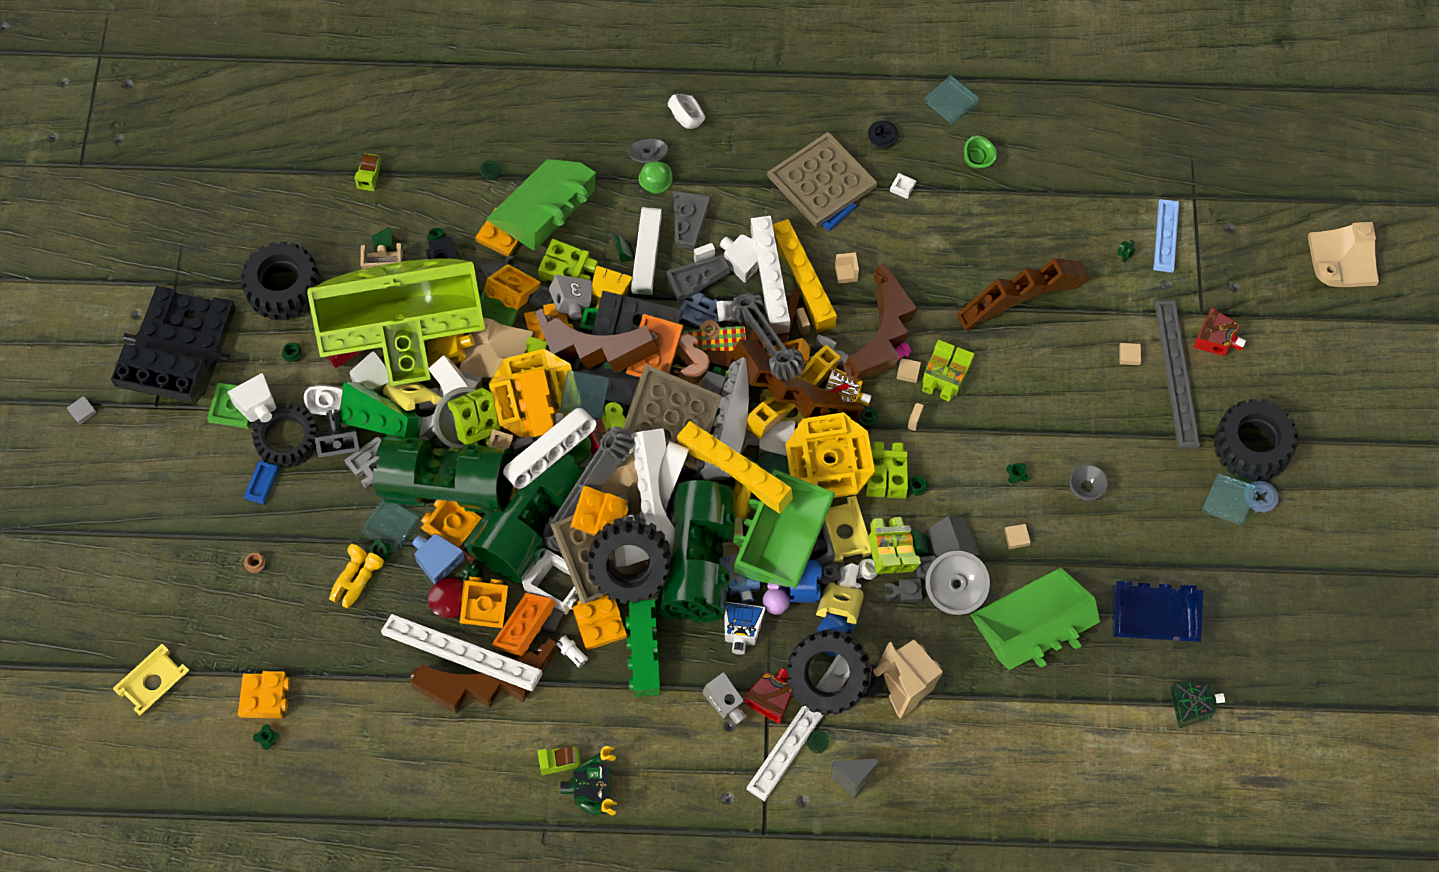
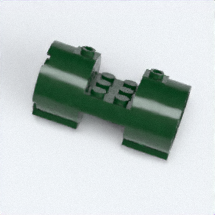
M385 436L378 446L376 456L379 457L377 469L374 468L373 471L374 489L376 495L382 497L386 503L425 507L428 499L456 501L460 507L465 508V511L481 513L490 511L493 513L496 510L504 512L511 502L513 484L503 474L505 466L514 459L513 453L509 448L465 444L462 450L449 451L442 448L433 449L429 440Z
M566 453L531 483L521 488L504 512L496 510L492 513L487 511L464 543L469 554L473 555L481 564L501 578L513 583H521L533 565H536L539 559H542L546 553L547 547L541 538L542 529L546 526L545 522H549L550 517H554L586 468L582 467L580 469L578 464L573 461L575 458Z
M702 480L682 482L674 487L673 494L669 498L666 516L675 528L673 556L665 586L661 585V591L658 593L656 611L666 619L680 621L682 617L692 620V623H711L721 620L722 615H725L730 571L720 565L719 558H721L723 553L722 543L731 539L734 531V523L736 522V494L731 488L723 484Z

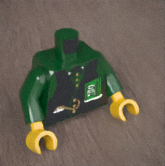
M609 746L603 747L600 753L590 757L581 763L578 768L574 769L573 781L560 782L561 794H574L575 805L591 816L606 813L615 815L616 811L610 809L612 805H617V803L610 799L609 762H606L607 760L614 761L616 756L609 755L610 751L614 750V748Z

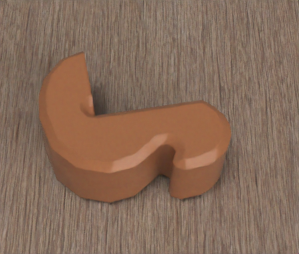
M682 334L676 354L687 367L680 371L678 378L695 384L705 376L710 361L708 355L703 350L696 348L698 340L693 335Z

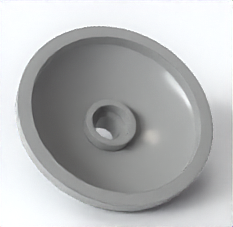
M470 387L453 389L445 394L436 406L433 417L434 430L437 437L449 447L462 449L464 443L458 440L453 413L449 410L447 402L463 395L466 396V394L476 389Z
M950 551L936 558L930 565L925 581L926 591L932 603L943 612L963 615L976 610L985 601L990 588V578L985 565L979 558L964 551ZM959 580L961 586L959 588L954 587L953 581Z

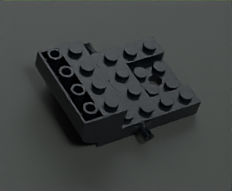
M156 285L139 332L136 335L124 333L123 341L132 342L134 346L124 344L111 377L113 385L122 389L197 403L201 396L206 394L217 360L227 363L230 360V354L221 353V349L236 310L234 302L217 297L209 300L177 293L176 289ZM189 313H195V314H196V316H195L194 318H192V319H186V315H187V314H189Z
M602 291L592 335H617L636 330L640 326L634 324V317L636 315L643 316V314L681 324L684 310ZM604 362L588 370L584 366L583 370L578 371L575 383L580 400L578 408H583L589 415L602 418L605 406L610 402H615L622 407V414L626 419L640 377L627 374V368L623 369L621 373H615L613 369H605ZM671 367L670 374L678 376L679 373L674 371L680 372L682 369Z

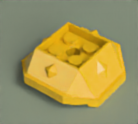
M546 349L502 359L489 383L499 425L520 438H526L530 435L524 431L523 420L526 418L524 411L521 412L519 406V399H522L521 392L517 391L515 386V379L518 378L517 374L544 369L550 393L551 407H553L554 413H563V419L580 406L571 364Z
M845 413L802 419L785 444L790 475L834 492V498L858 494L875 474L868 431ZM826 457H833L835 462L829 464L824 459Z

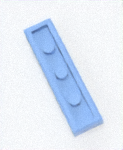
M1159 199L1153 270L1172 273L1174 271L1179 201Z

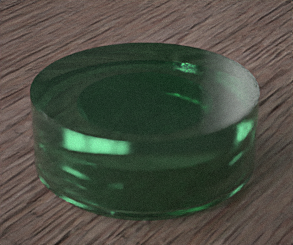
M493 160L484 162L481 166L483 178L486 180L497 179L501 174L500 165Z
M819 730L811 732L807 738L808 749L816 754L827 750L829 745L827 734Z

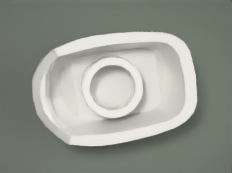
M674 94L670 97L668 107L672 110L675 119L685 128H698L705 120L702 109L692 95Z
M325 384L313 385L305 391L304 403L310 413L326 415V412L332 410L333 413L334 409H340L343 388Z

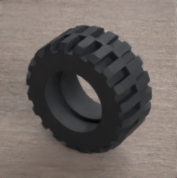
M280 241V244L272 242L267 247H264V245L259 247L258 252H253L249 256L250 260L245 261L244 269L241 270V284L248 303L255 312H259V315L263 317L269 316L271 320L281 318L283 321L288 320V317L297 318L301 312L305 314L309 311L308 288L321 284V279L313 256L304 247L299 248L298 244L295 243L289 245L286 241ZM291 271L299 275L297 281L288 289L271 291L264 288L267 279L277 272Z
M1249 399L1248 403L1243 400L1238 402L1237 406H1231L1227 413L1223 415L1215 432L1214 446L1216 447V456H1221L1219 462L1222 466L1226 465L1228 467L1227 471L1231 474L1235 472L1238 474V478L1244 479L1247 477L1249 481H1256L1258 478L1261 481H1266L1270 476L1271 478L1278 476L1280 472L1286 469L1298 446V430L1294 428L1295 422L1293 419L1288 418L1289 414L1285 410L1281 411L1278 409L1279 406L1275 403L1273 405L1268 404L1267 400L1257 402V399ZM1245 428L1261 430L1269 436L1274 449L1269 452L1252 451L1240 441L1238 431Z
M627 517L626 521L617 518L614 519V524L611 525L608 522L603 526L602 531L598 530L595 534V538L590 545L588 572L592 575V583L599 585L598 591L601 594L608 593L609 599L614 601L615 598H618L620 603L625 604L627 600H632L634 604L639 603L641 598L644 601L650 599L651 593L656 595L661 591V585L665 586L671 567L670 545L665 540L664 533L661 530L656 531L657 526L652 522L647 525L645 524L646 520L639 518V521H634L633 517ZM633 545L643 549L648 554L650 565L639 574L626 575L613 568L609 562V556L618 547Z
M831 629L812 633L796 645L789 656L786 673H788V686L792 689L791 694L793 697H797L798 703L801 706L808 707L809 711L813 713L837 715L843 711L850 710L863 698L871 682L872 666L869 663L870 657L868 653L863 649L864 646L860 642L858 643L854 639L855 637L850 634H844L843 631H831ZM822 652H835L846 660L850 675L847 684L841 690L828 693L819 690L813 685L809 677V666L816 655Z

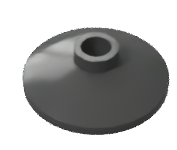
M652 138L637 141L629 149L630 157L640 163L659 161L668 153V146L665 142Z

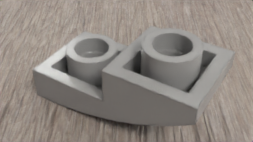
M818 335L816 338L818 350L828 345L841 356L837 368L845 372L843 367L849 355L843 351H837V342H834L830 337Z

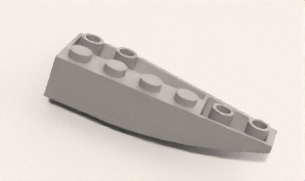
M744 357L736 362H732L729 367V374L721 392L722 398L710 431L712 436L739 454L741 453L745 437L749 403L747 362ZM701 460L698 470L693 474L695 478L722 481L732 477L722 469Z

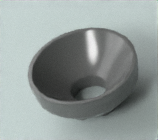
M1085 464L1073 470L1069 486L1072 493L1080 500L1095 501L1105 493L1108 480L1105 473L1099 467ZM1089 483L1092 485L1093 490L1085 492L1081 489V484Z

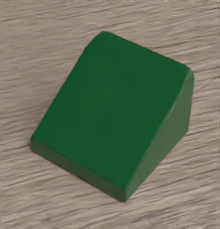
M390 227L372 235L374 253H377V247L380 245L385 246L387 252L394 251Z
M616 236V248L621 263L634 260L635 257L631 243L621 236Z
M914 529L912 539L916 556L930 555L928 536L920 530Z

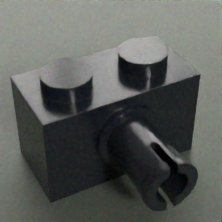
M334 409L333 413L332 410L327 411L329 430L318 431L315 435L318 458L360 451L361 441L358 427H342L339 410Z

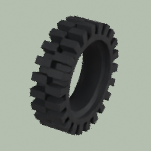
M281 403L277 404V409L271 412L272 418L268 422H261L260 419L256 420L257 425H253L252 428L254 431L252 432V438L257 453L264 462L267 460L268 463L278 465L279 468H281V465H284L285 469L290 468L292 463L296 467L299 466L298 461L306 462L305 457H311L313 455L312 450L316 451L317 449L315 435L318 429L315 421L305 408L302 407L300 409L297 404H294L293 407H291L290 403H286L285 407H282ZM285 420L299 423L304 428V437L294 449L278 451L268 445V432L276 423Z

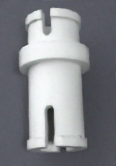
M566 635L559 640L560 642H557V647L561 649L563 655H567L580 668L585 664L584 661L588 660V657L575 646L576 643L573 640L570 641Z

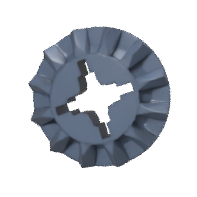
M1253 482L1244 492V500L1247 502L1248 508L1254 509L1255 513L1258 511L1263 513L1272 511L1277 505V491L1267 482ZM1266 494L1264 501H1256L1258 495L1262 496Z

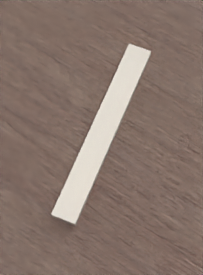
M391 614L381 630L384 636L532 692L542 676V670L393 614Z
M838 654L816 688L823 692L832 693L844 687L849 679L850 670L846 660ZM802 706L747 786V790L763 801H766L824 715H821L819 712L813 713L809 711L808 707Z

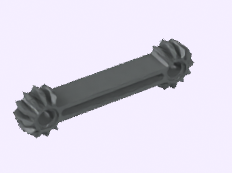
M746 292L744 295L740 294V297L733 298L734 302L730 304L733 318H735V321H739L740 324L748 322L772 356L769 359V366L773 376L777 377L779 381L783 379L788 381L790 378L795 379L796 375H801L802 370L805 369L802 353L797 351L795 347L786 349L762 315L765 313V306L761 296L757 295L756 292L751 294Z
M613 426L611 429H607L606 434H602L603 438L599 441L601 446L555 517L551 516L549 522H545L546 526L542 529L544 534L541 538L548 548L561 552L550 524L575 513L583 486L601 491L619 462L625 461L626 456L630 455L629 451L633 448L631 444L634 439L628 430Z

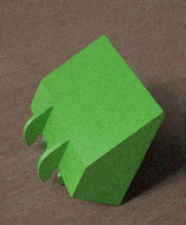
M547 159L486 219L535 251L595 191L596 172L581 162Z
M774 469L772 475L792 488L793 499L781 514L762 501L749 500L748 507L756 513L753 520L747 518L744 520L743 524L750 527L746 537L741 535L734 536L733 542L740 546L741 549L735 561L733 572L751 580L797 588L835 493Z
M1061 567L970 614L998 660L1008 670L1032 658L1039 667L1046 666V662L1041 658L1045 656L1043 652L1052 647L1056 651L1062 649L1060 643L1066 640L1073 648L1078 649L1081 647L1079 641L1076 640L1079 638L1078 634L1100 623L1095 597Z

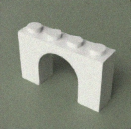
M444 355L429 368V371L441 385L443 396L459 387L473 388L452 360ZM434 414L429 417H422L420 435L416 439L430 440L436 435L433 425Z

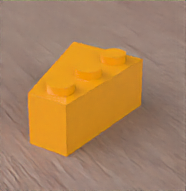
M544 369L517 374L518 378L515 379L516 390L521 392L522 399H519V406L521 412L524 411L526 419L523 420L524 431L533 437L544 435L555 426L553 419L554 410L550 404V393Z

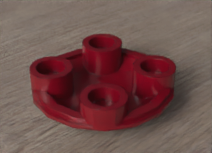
M447 578L434 584L428 596L431 611L443 618H459L464 583L458 579Z

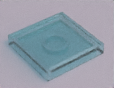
M950 75L924 98V102L953 124L973 107L979 98Z
M567 370L560 412L571 413L577 408H583L592 418L602 419L609 378Z
M1218 473L1202 511L1243 525L1258 487Z
M382 499L360 531L373 540L381 539L384 543H391L393 545L392 551L396 553L419 521V517L395 503H386Z

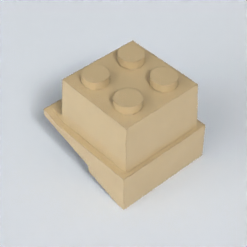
M912 640L898 650L893 647L891 642L888 643L878 666L873 669L876 676H880L883 673L885 683L891 693L889 699L900 719L915 709L918 702L934 690L942 674L940 665L932 660L925 648L915 640Z

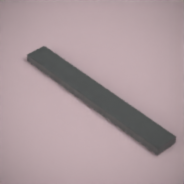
M1176 300L1156 301L1154 305L1178 449L1199 448L1200 442Z

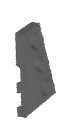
M673 191L676 246L694 250L697 247L711 204V197Z
M723 255L666 271L667 278L678 303L730 273Z

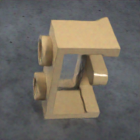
M397 243V252H387L386 247L380 245L377 247V253H367L365 245H361V269L403 262L401 243Z

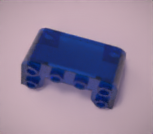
M1116 581V585H1112V637L1201 642L1203 590H1197V586L1180 585V589H1172L1170 584H1159V588H1150L1151 583H1138L1137 586H1132L1133 582Z

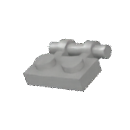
M376 437L363 446L360 451L355 452L344 460L345 464L357 478L363 474L367 476L361 481L365 488L371 484L374 485L371 468L377 465L379 458L376 456L381 442L379 437Z

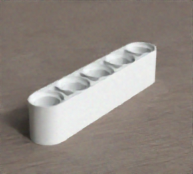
M642 207L632 278V294L652 295L662 209Z
M583 408L573 410L508 463L503 471L504 476L516 488H524L592 433L596 427V421Z
M669 441L659 470V495L664 511L689 451V448ZM641 511L639 518L645 519L644 512Z

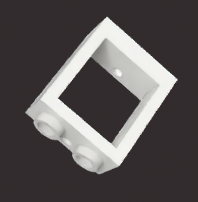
M546 549L544 557L539 559L536 565L532 567L522 581L525 591L530 594L552 598L557 603L554 608L567 615L569 610H573V606H576V602H578L579 596L575 586L563 602L537 588L552 566L570 575L564 559Z

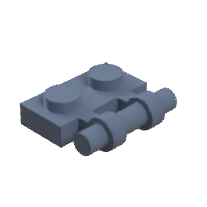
M698 292L688 298L692 299L693 302L685 299L680 307L681 310H684L681 321L697 329L707 320L719 323L718 314L716 313L717 302L719 301L716 299L713 301L705 297L703 293ZM703 304L709 307V309L703 308L699 305Z

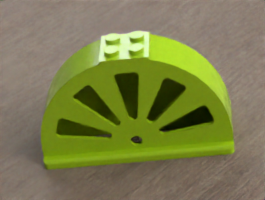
M423 259L373 266L332 278L315 287L308 288L307 292L320 357L382 347L390 386L431 380L424 340L485 330L472 261Z

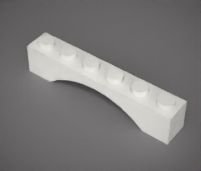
M771 216L751 218V236L760 271L766 319L776 334L787 333L790 329V318Z
M664 428L632 433L631 437L634 441L631 445L634 449V465L638 474V489L641 493V509L644 512L645 524L649 525L652 522L657 526L656 531L661 530L664 533L665 540L669 542L672 557L675 528L663 509L658 484L661 462L667 450Z

